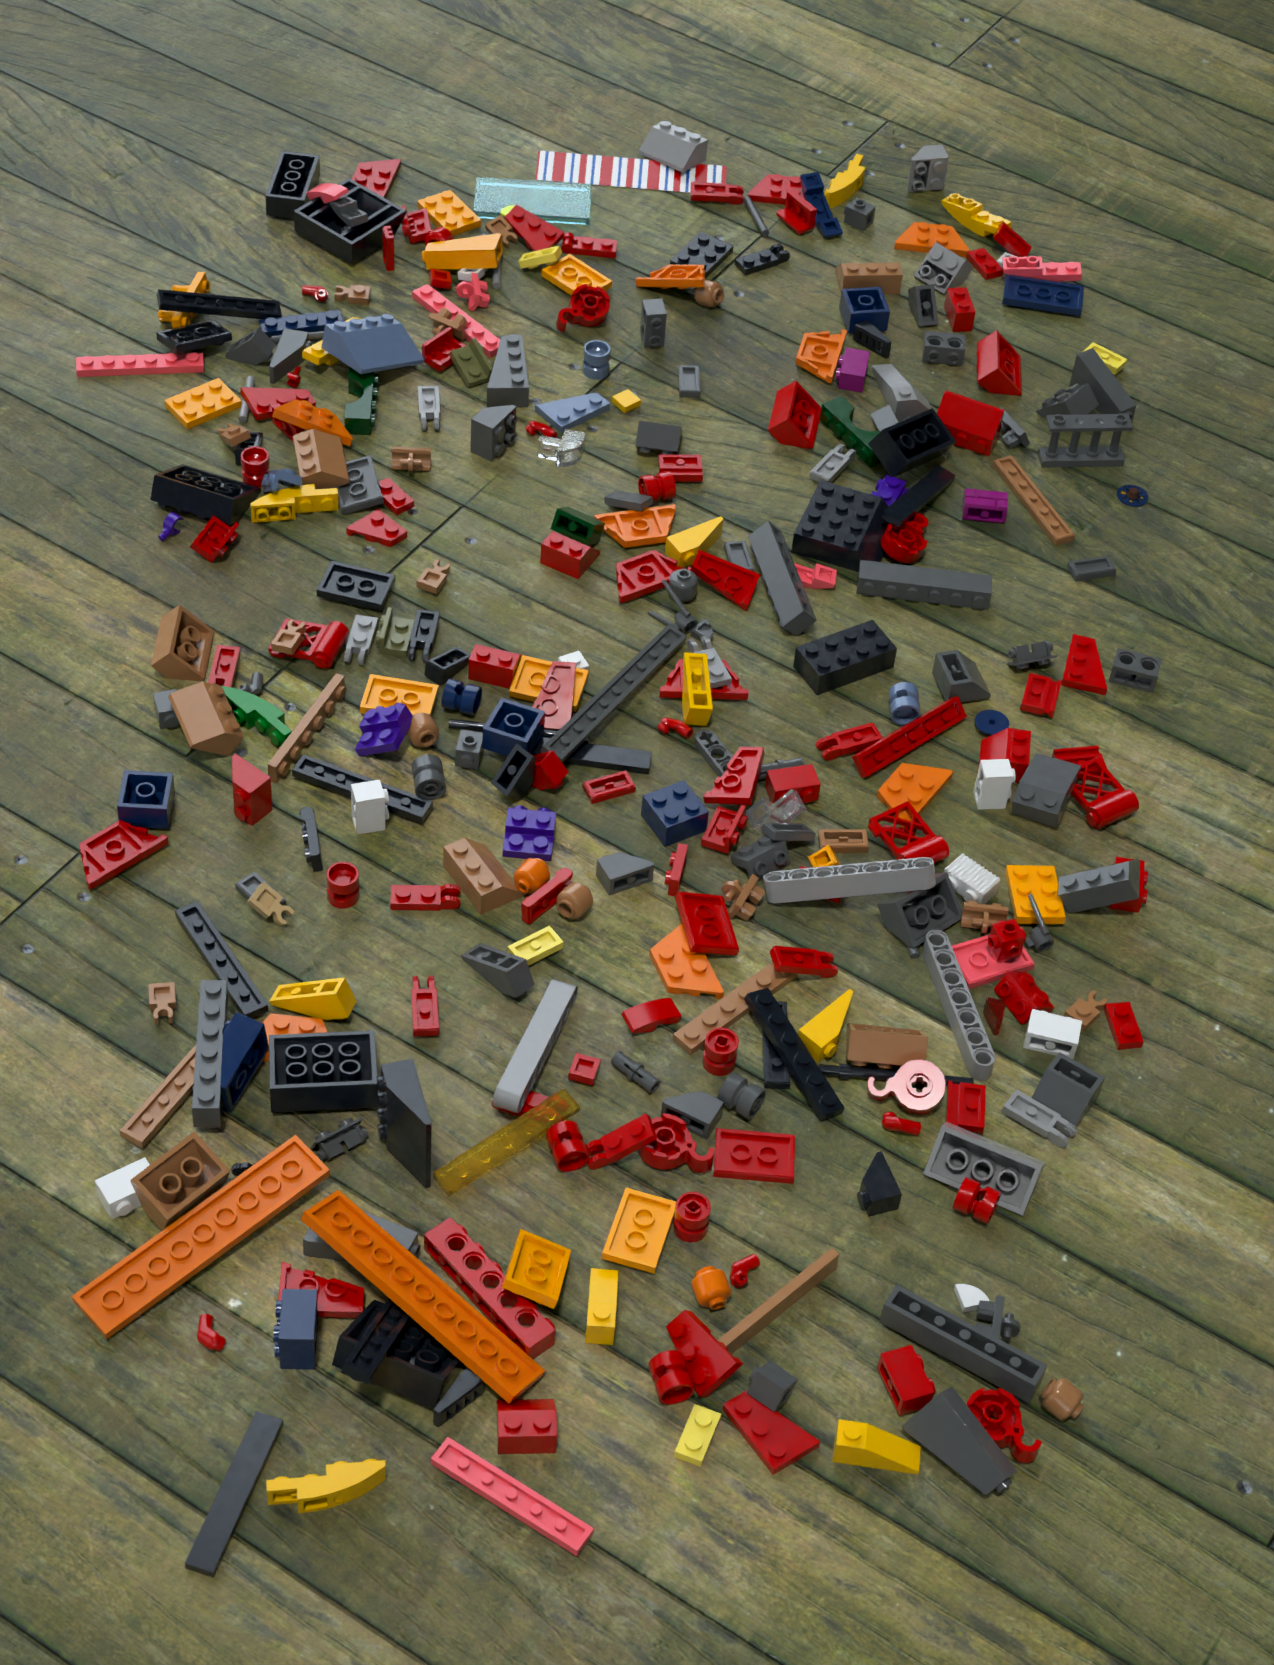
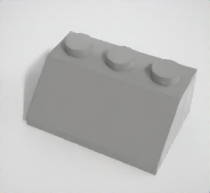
M661 121L659 124L652 126L639 149V154L684 172L706 161L708 139L701 137L699 134L686 131L683 127L672 125L669 121Z

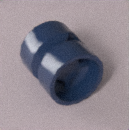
M449 678L443 690L441 706L454 711L460 708L461 713L474 716L480 706L482 687L472 684L464 686L463 682Z

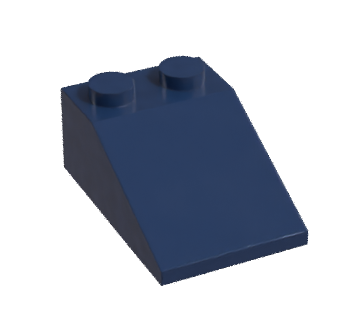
M237 1012L231 1020L225 1023L222 1031L220 1087L226 1111L232 1113L269 1051L264 1023Z

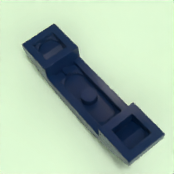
M819 172L800 175L804 198L817 209L815 227L821 236L829 238L843 235L837 217H833L823 193L824 184Z

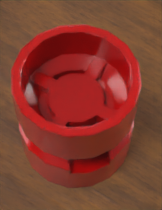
M253 446L242 451L243 483L259 488L262 487L263 476L270 471L269 453L266 449Z
M670 471L656 473V476H640L638 479L639 494L652 496L653 502L658 501L659 498L667 500L676 496V484Z
M349 862L332 864L326 874L327 899L332 906L339 909L352 907L359 900V871L355 865Z
M720 1027L712 1029L706 1035L702 1063L708 1073L715 1076H725L735 1069L739 1039L734 1031Z
M559 1122L546 1132V1139L550 1150L553 1152L552 1156L558 1170L571 1172L587 1164L590 1155L576 1122Z
M965 1177L952 1208L965 1215L971 1212L974 1219L988 1224L998 1205L1001 1192L989 1186L983 1189L980 1182Z
M687 1192L677 1199L673 1231L677 1238L688 1243L698 1242L707 1234L711 1205L710 1201L703 1194Z
M669 1350L655 1355L649 1361L648 1367L652 1380L655 1382L659 1401L662 1404H678L693 1395L695 1390L690 1374L687 1373L688 1369L683 1353L677 1350Z

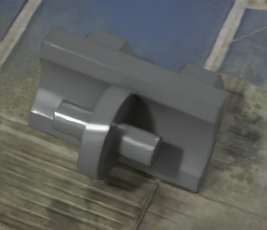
M996 1295L995 1302L980 1300L976 1318L991 1322L990 1325L976 1323V1327L998 1339L1000 1334H1002V1339L1005 1341H1010L1011 1336L1019 1334L1020 1323L1013 1319V1314L1007 1313L1005 1318H1002L1005 1297Z

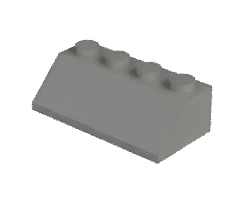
M945 1122L941 1126L923 1174L958 1189L965 1177H969L980 1182L983 1189L989 1186L1000 1191L1001 1196L998 1206L1023 1216L1046 1162Z

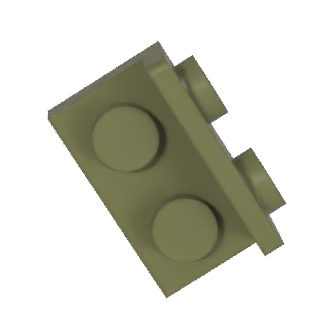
M472 338L468 346L450 352L449 356L467 388L489 382L493 364L487 359L483 346L478 343L476 338Z
M388 607L386 615L381 616L380 628L382 630H378L376 634L379 654L407 658L414 619L393 617L392 608Z

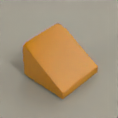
M829 845L808 856L813 868L841 865L835 852Z

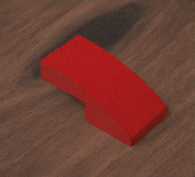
M662 998L638 1004L624 1010L621 1014L632 1033L653 1032L657 1025L678 1023L682 1017L671 998Z

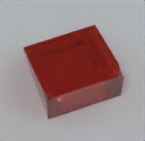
M987 997L983 1014L993 1035L997 1036L1002 1024L1006 1003L1004 1000Z

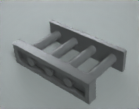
M1129 414L1046 415L1049 432H1052L1049 447H1039L1037 454L1041 468L1123 466L1125 460L1119 442L1122 431L1133 430ZM1093 431L1090 446L1078 447L1081 432ZM1102 431H1113L1109 447H1098ZM1060 432H1072L1069 447H1057Z

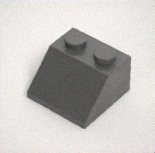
M639 421L635 446L640 448L642 453L652 454V450L661 451V454H678L683 431L682 427Z

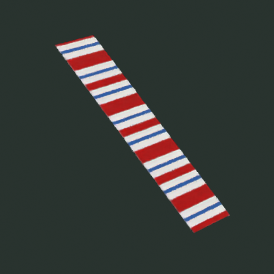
M538 151L535 180L690 193L691 182L726 183L727 166L698 164L681 172L655 160Z

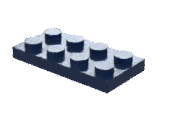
M1006 274L1002 304L1081 316L1084 286Z

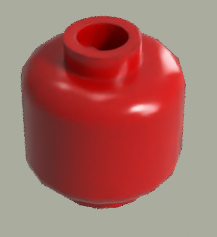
M437 227L426 235L425 246L428 243L454 240L448 229Z

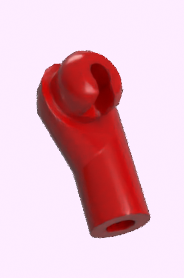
M751 1254L732 1264L729 1277L732 1285L740 1288L748 1282V1271L760 1266V1261L756 1254Z

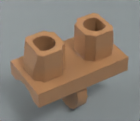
M443 307L437 314L430 313L428 318L433 320L434 328L432 332L435 333V336L450 327L453 329L454 337L461 340L465 339L464 329L468 322L464 316L457 314L452 321L450 320L453 316L452 313Z
M392 447V469L408 470V472H413V470L430 471L431 448Z
M754 874L750 876L747 883L742 887L739 880L724 883L722 892L725 895V900L729 902L734 900L728 910L731 920L737 915L748 921L756 907L745 900L748 899L757 905L766 891L755 884L758 877Z
M968 900L963 905L960 927L981 929V933L986 934L987 930H991L992 924L1007 920L1008 907H1003L1002 904L997 903L986 905Z

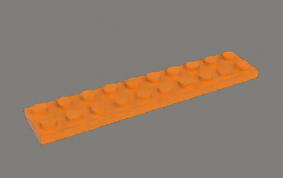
M294 1135L72 1295L73 1302L106 1339L110 1338L329 1177L330 1169L297 1135Z
M340 1190L335 1191L303 1213L300 1219L506 1402L509 1404L543 1376L546 1371Z

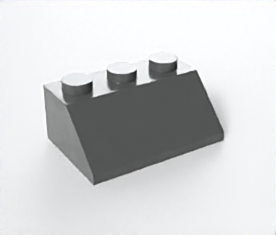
M1135 859L1060 876L1058 896L1068 913L1139 899L1140 861Z
M947 872L935 873L936 885L933 888L897 892L877 904L885 926L909 948H914L923 943L929 931H942L961 919L962 909Z

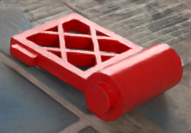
M286 618L280 629L287 630V624L291 619ZM294 620L295 627L305 621ZM332 621L329 625L305 622L306 632L302 635L305 639L293 655L272 651L271 644L268 647L269 653L273 657L285 658V656L306 659L313 661L319 668H329L348 638L349 629L339 621ZM313 631L319 632L317 635L311 637L307 635L308 633H311ZM304 646H310L308 652L298 650L299 648H302Z
M1098 757L1080 764L1081 770L1077 778H1082V784H1075L1071 794L1087 812L1086 820L1090 826L1101 829L1139 809V801L1135 793L1129 789L1125 790ZM1095 766L1100 772V776L1087 773V769ZM1085 780L1099 782L1098 789L1085 786ZM1102 783L1111 785L1115 790L1112 792L1101 790ZM1083 792L1097 795L1096 799L1088 802L1083 796Z
M909 801L869 819L868 829L875 838L880 837L896 857V860L928 857L933 859L935 864L949 856L950 851L945 839L933 833ZM906 810L911 816V821L897 818L898 813ZM887 821L893 823L892 830L882 828L879 822ZM896 824L909 827L908 834L895 831ZM912 829L921 830L926 836L922 838L912 836ZM893 837L906 840V845L898 848L893 842Z

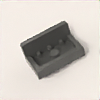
M767 835L760 837L757 842L751 845L741 847L738 852L730 855L732 864L747 869L749 878L754 874L758 877V880L762 879L767 873L777 871L790 864L786 842L772 840Z

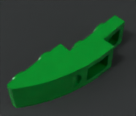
M221 686L229 705L232 707L237 722L242 724L247 730L256 726L258 731L266 734L274 745L281 747L292 732L285 725V713L256 695L236 688Z

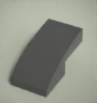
M348 196L330 202L335 213L351 227L369 221L368 214L359 210L357 201Z

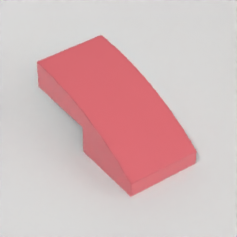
M324 183L309 190L306 194L309 200L321 196L325 204L337 200L349 191L346 187L338 184Z
M794 563L804 587L815 589L834 588L837 570L817 563L814 569Z

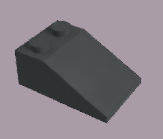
M1036 753L1021 778L1013 797V815L1058 828L1081 770V765Z

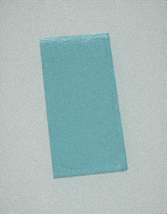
M476 177L473 212L479 218L495 219L501 215V209L517 204L546 222L589 225L591 184Z

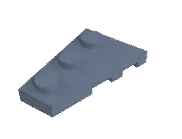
M597 392L535 405V412L560 433L610 410V403Z

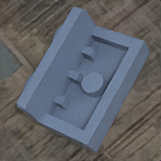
M284 468V470L268 471V474H264L261 486L264 487V493L276 492L278 483L289 487L300 486L302 477L296 475L297 471Z

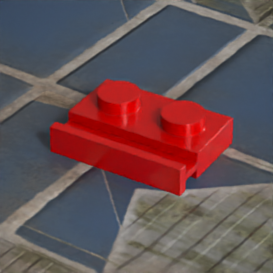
M658 454L659 473L670 471L675 481H703L701 455Z
M1029 673L1020 710L1039 715L1045 713L1053 718L1062 680L1055 682L1051 681L1052 678Z
M1098 745L1053 750L1052 757L1080 765L1098 757L1106 767L1103 756L1099 753ZM1095 766L1087 769V773L1100 776V772Z
M948 1081L945 1122L973 1133L983 1134L985 1126L986 1085L963 1082L952 1084V1081Z

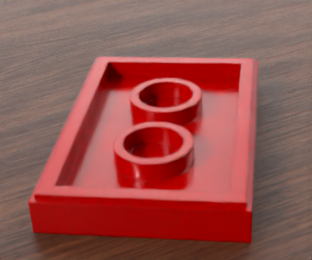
M677 891L675 900L690 952L737 956L739 947L723 896Z
M716 1128L713 1177L793 1184L795 1135Z

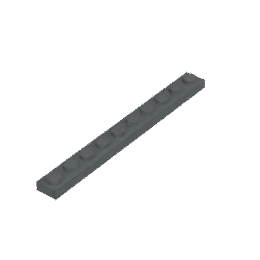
M668 624L543 745L541 753L553 750L563 763L685 642L687 636Z

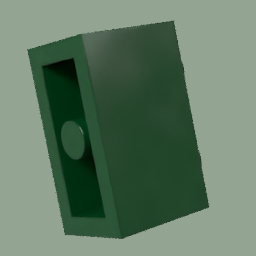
M570 507L557 508L550 529L585 545H593L599 543L605 523Z

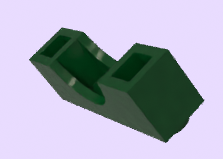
M349 366V394L358 397L359 400L346 404L345 428L350 435H370L371 427H375V414L372 413H376L378 387L374 386L379 385V374H375V372L360 374Z
M843 396L823 403L820 421L835 436L841 439L848 448L855 450L860 459L869 467L881 463L868 444L881 431H866L856 427L852 423L854 407Z

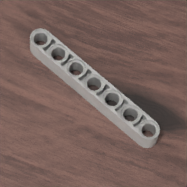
M928 857L773 871L763 877L766 898L770 903L926 890L936 885L934 861Z
M931 930L926 935L922 951L925 963L970 1077L977 1081H986L990 1078L994 1066V1051L948 936L941 930Z
M552 979L495 1090L493 1106L520 1113L574 1005L578 986Z

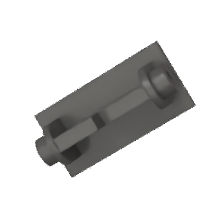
M1045 640L1032 643V652L1029 651L1028 644L1012 647V649L1008 650V656L1013 662L1007 663V665H1016V669L1030 667L1029 663L1036 662L1037 665L1050 663L1051 658L1058 656L1051 655L1053 644Z
M362 1117L355 1121L352 1118L345 1120L338 1125L339 1129L332 1133L329 1130L320 1133L315 1137L316 1141L311 1146V1150L318 1147L319 1151L316 1152L318 1158L321 1161H329L344 1152L340 1144L341 1142H344L347 1150L365 1142L368 1133L365 1128L360 1129L359 1127L363 1120Z

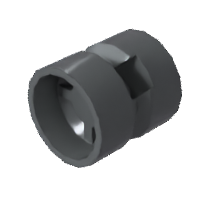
M430 754L417 757L411 765L416 795L429 800L440 798L446 791L441 759Z
M732 1072L722 1084L717 1098L724 1102V1106L729 1109L736 1107L739 1115L751 1120L761 1108L766 1097V1090L756 1084L751 1083L748 1085L746 1078Z

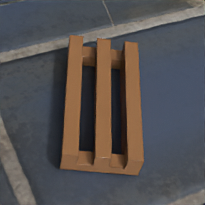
M818 829L820 849L829 845L835 853H868L869 845L866 829Z

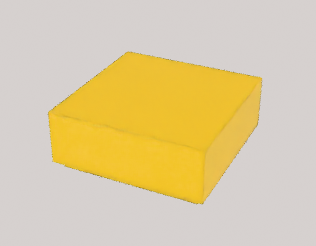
M627 389L612 396V403L626 413L641 406V399Z

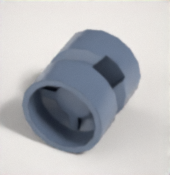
M592 340L585 344L583 374L586 377L600 380L608 376L611 353L608 343L601 340Z
M900 682L893 685L889 690L891 719L895 724L904 726L921 716L918 689L909 682Z

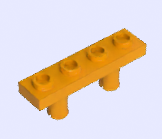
M197 272L190 285H173L172 291L207 294L210 291V282L207 280L205 272ZM159 310L158 318H160V322H171L172 327L177 328L190 325L197 313Z

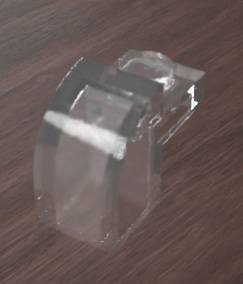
M565 429L562 439L540 435L538 440V457L555 460L556 467L575 465L583 456L586 433Z
M791 789L775 803L762 797L746 811V814L754 829L764 834L762 832L763 823H791L792 820L806 810V807L798 792Z

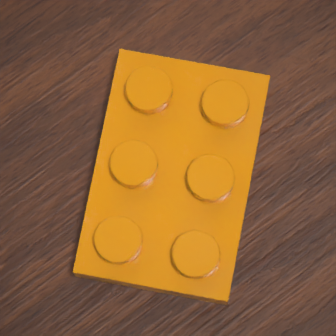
M451 190L443 191L442 193L417 201V208L419 210L427 208L430 221L436 227L448 229L453 236L481 227V219Z
M571 254L542 269V277L571 296L578 286L584 284L595 288L599 286L605 291L612 288V280Z
M219 378L164 400L165 407L187 430L236 410L242 404L241 399Z
M522 655L509 690V696L535 702L552 662ZM576 668L573 700L574 712L577 711L589 677V670Z
M370 674L360 704V713L365 714L377 706L386 708L394 706L396 703H402L407 706L412 715L427 713L431 716L439 692V685Z
M1006 865L1005 874L1014 919H1016L1017 923L1039 924L1028 898V895L1032 894L1045 924H1064L1066 916L1063 903L1058 896L1059 885L1055 867Z
M625 1188L602 1252V1259L655 1274L675 1215L676 1201Z
M520 1229L502 1288L554 1309L558 1302L571 1250Z

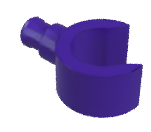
M174 512L168 514L163 522L164 529L158 538L161 541H165L171 534H179L181 531L174 528V525L177 521L184 518Z

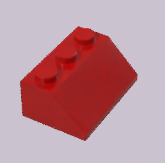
M996 330L977 342V382L989 393L1019 396L1022 394L1021 356Z
M797 380L777 391L768 431L780 444L811 449L815 442L821 407Z
M946 390L939 405L937 415L956 440L954 445L989 457L998 443L1004 410Z

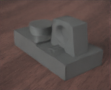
M1004 410L1001 430L1003 432L1007 430L1008 432L1002 437L1003 442L1010 449L1020 443L1025 448L1030 444L1025 431Z

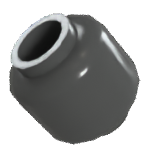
M679 569L672 572L669 577V586L679 600L687 602L696 596L698 584L696 574L687 569Z

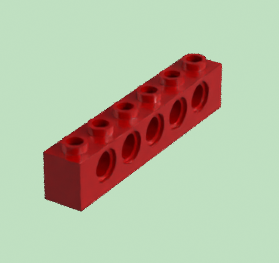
M450 1217L424 1234V1250L482 1314L528 1356L535 1359L554 1345L556 1329L552 1321L547 1317L544 1318L538 1312L537 1306L531 1299H526L524 1296L514 1294L502 1288L505 1275L496 1261H491L485 1255L483 1247L478 1242L474 1243L463 1225L457 1224ZM510 1305V1306H513V1307H511V1308H506V1307H504V1306ZM527 1324L530 1327H523L521 1325Z

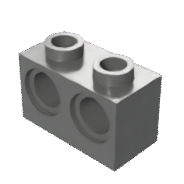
M663 299L642 300L640 336L644 348L664 346L667 312Z
M925 331L922 345V362L962 366L965 354V335Z
M1118 648L1109 682L1153 693L1162 659Z

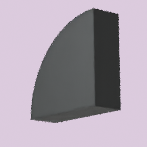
M704 618L691 630L690 636L700 641L701 636L706 635L712 642L713 630L710 622Z

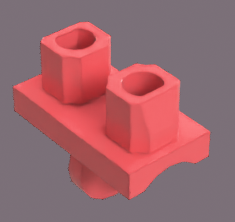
M471 273L470 282L462 281L456 286L457 295L461 298H467L470 311L475 312L477 306L486 308L490 301L489 294H485L488 287L487 282L480 281L477 273Z

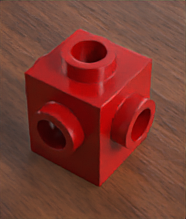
M1016 919L999 921L992 924L990 935L988 936V945L997 961L1021 956L1022 948L1026 941V934L1024 929L1018 925Z

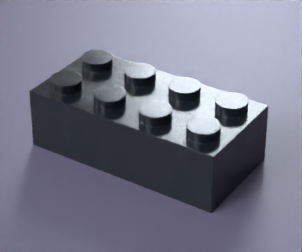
M281 151L265 195L267 216L294 219V211L311 201L306 192L317 186L320 177V155Z
M932 408L883 429L868 444L890 476L896 477L942 456L956 443V440Z
M870 620L797 646L793 667L814 693L820 695L894 668L897 647L874 620Z

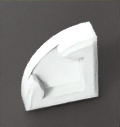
M955 1284L954 1291L963 1313L977 1310L980 1300L990 1301L985 1293L972 1285Z

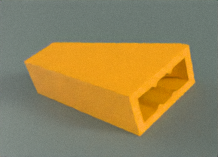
M497 233L428 243L425 250L422 251V261L426 263L427 270H430V268L438 270L497 268L503 254L502 235Z

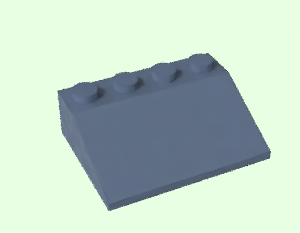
M382 314V316L378 317L368 316L365 319H351L346 322L336 321L333 324L325 325L321 348L360 374L424 363L425 359L402 323L394 319L390 314Z

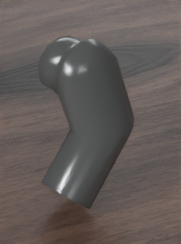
M259 672L253 673L251 685L244 683V687L240 685L238 689L258 695L262 692L263 674Z

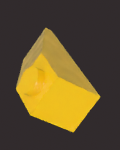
M720 516L666 537L665 555L677 560V565L682 568L692 565L698 550L707 552L722 535L723 518Z
M684 652L682 709L686 725L707 726L713 711L707 654Z
M345 977L278 985L269 1000L272 1006L323 1020H342L348 1018L357 1002Z
M851 989L847 990L798 1030L799 1037L818 1064L826 1057H832L837 1051V1045L851 1007L854 992Z
M591 1268L585 1343L613 1345L618 1270Z
M838 1419L834 1436L832 1462L919 1474L921 1446L868 1423Z

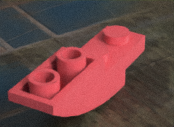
M1036 256L1002 257L1003 272L1005 274L1061 283L1062 281H1081L1082 279L1080 262L1042 263V257Z

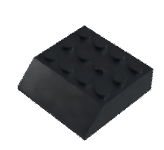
M347 178L338 184L346 187L349 191L340 198L348 196L357 201L358 209L368 214V222L353 227L347 225L332 209L330 202L324 204L320 196L294 211V230L353 264L383 245V226H391L393 236H395L406 215V210L354 180Z
M820 480L794 532L791 553L856 572L859 571L860 560L881 562L885 551L880 541L889 525V522L882 519L881 515L889 506L881 497Z

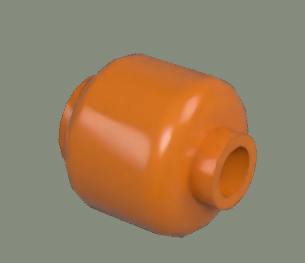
M539 858L524 860L514 873L517 889L525 894L532 895L544 883L550 880L549 867Z
M714 1266L698 1270L691 1282L698 1304L702 1307H710L711 1310L724 1307L726 1305L725 1301L730 1298L732 1293L724 1271L716 1269Z

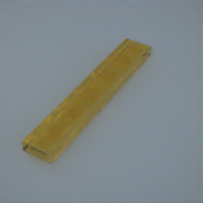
M563 1088L433 1172V1178L449 1197L546 1134L553 1125L566 1121L578 1113L580 1106Z

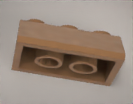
M899 263L840 264L835 269L840 292H842V289L881 287L883 294H900L903 274Z
M315 429L293 435L298 468L303 485L314 484L315 489H329L350 483L340 437Z
M178 605L161 617L151 667L168 679L204 680L214 630L181 605Z
M200 682L169 694V700L190 748L229 756L244 738L224 690L218 684Z
M462 838L443 846V867L456 884L459 885L480 915L523 897V893L517 889L513 879L485 844L468 838Z
M847 1023L846 1058L847 1060H852V1065L867 1066V1062L877 1063V1067L891 1069L893 1065H904L908 1061L926 1060L928 1036L923 1030Z
M194 1131L133 1177L130 1182L145 1213L162 1231L222 1187L227 1181L230 1170Z

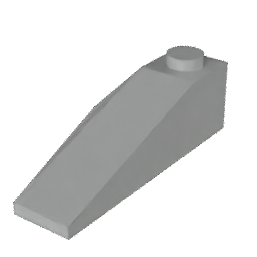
M892 364L872 365V372L886 404L890 405L897 420H903L908 415L913 417L932 409L929 401Z

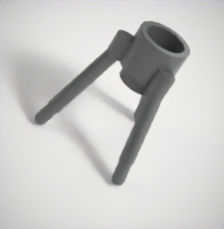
M662 580L666 590L681 611L674 617L675 624L651 610L648 611V614L666 625L670 624L677 630H682L684 634L690 633L698 624V621L686 610L667 581Z
M1029 894L1028 898L1039 924L1030 931V938L1026 936L1025 943L1029 949L1035 947L1038 952L1049 949L1054 944V940L1045 926L1033 895Z

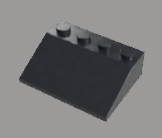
M181 464L154 475L150 500L158 502V505L161 507L177 508V511L181 513L197 514V517L203 520H210L214 515L230 526L242 518L250 507V503L260 494L261 488Z
M374 1030L269 1035L271 1112L378 1107Z
M413 1059L381 1064V1076H377L379 1090L377 1093L379 1106L377 1109L379 1121L377 1131L379 1139L385 1141L387 1150L425 1188L431 1187L432 1124Z
M374 1299L339 1336L332 1362L333 1366L340 1369L343 1368L345 1361L384 1303ZM411 1318L369 1383L382 1386L393 1391L396 1395L405 1396L419 1402L424 1407L434 1409L453 1385L464 1364Z

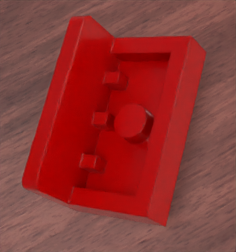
M790 190L787 191L785 208L778 210L776 215L798 234L814 229L817 209L796 191Z
M405 205L401 206V208L406 210L401 226L404 237H409L411 244L425 241L426 235L432 231L427 208L408 213Z
M448 327L422 344L424 363L441 372L453 364L449 356L450 352L466 345L454 339L453 329Z
M213 515L193 541L190 548L212 563L217 556L221 558L228 549L226 543L232 544L238 536L236 529L240 524L235 522L231 528Z
M741 805L738 812L718 806L701 839V846L728 854L732 845L736 846L739 841L740 829L744 830L748 821V816L745 815L746 806Z
M1007 971L994 988V991L1021 1024H1026L1029 1021L1032 1009L1051 1013L1055 1008L1049 1001L1048 995L1039 989L1035 984L1034 978L1027 972Z

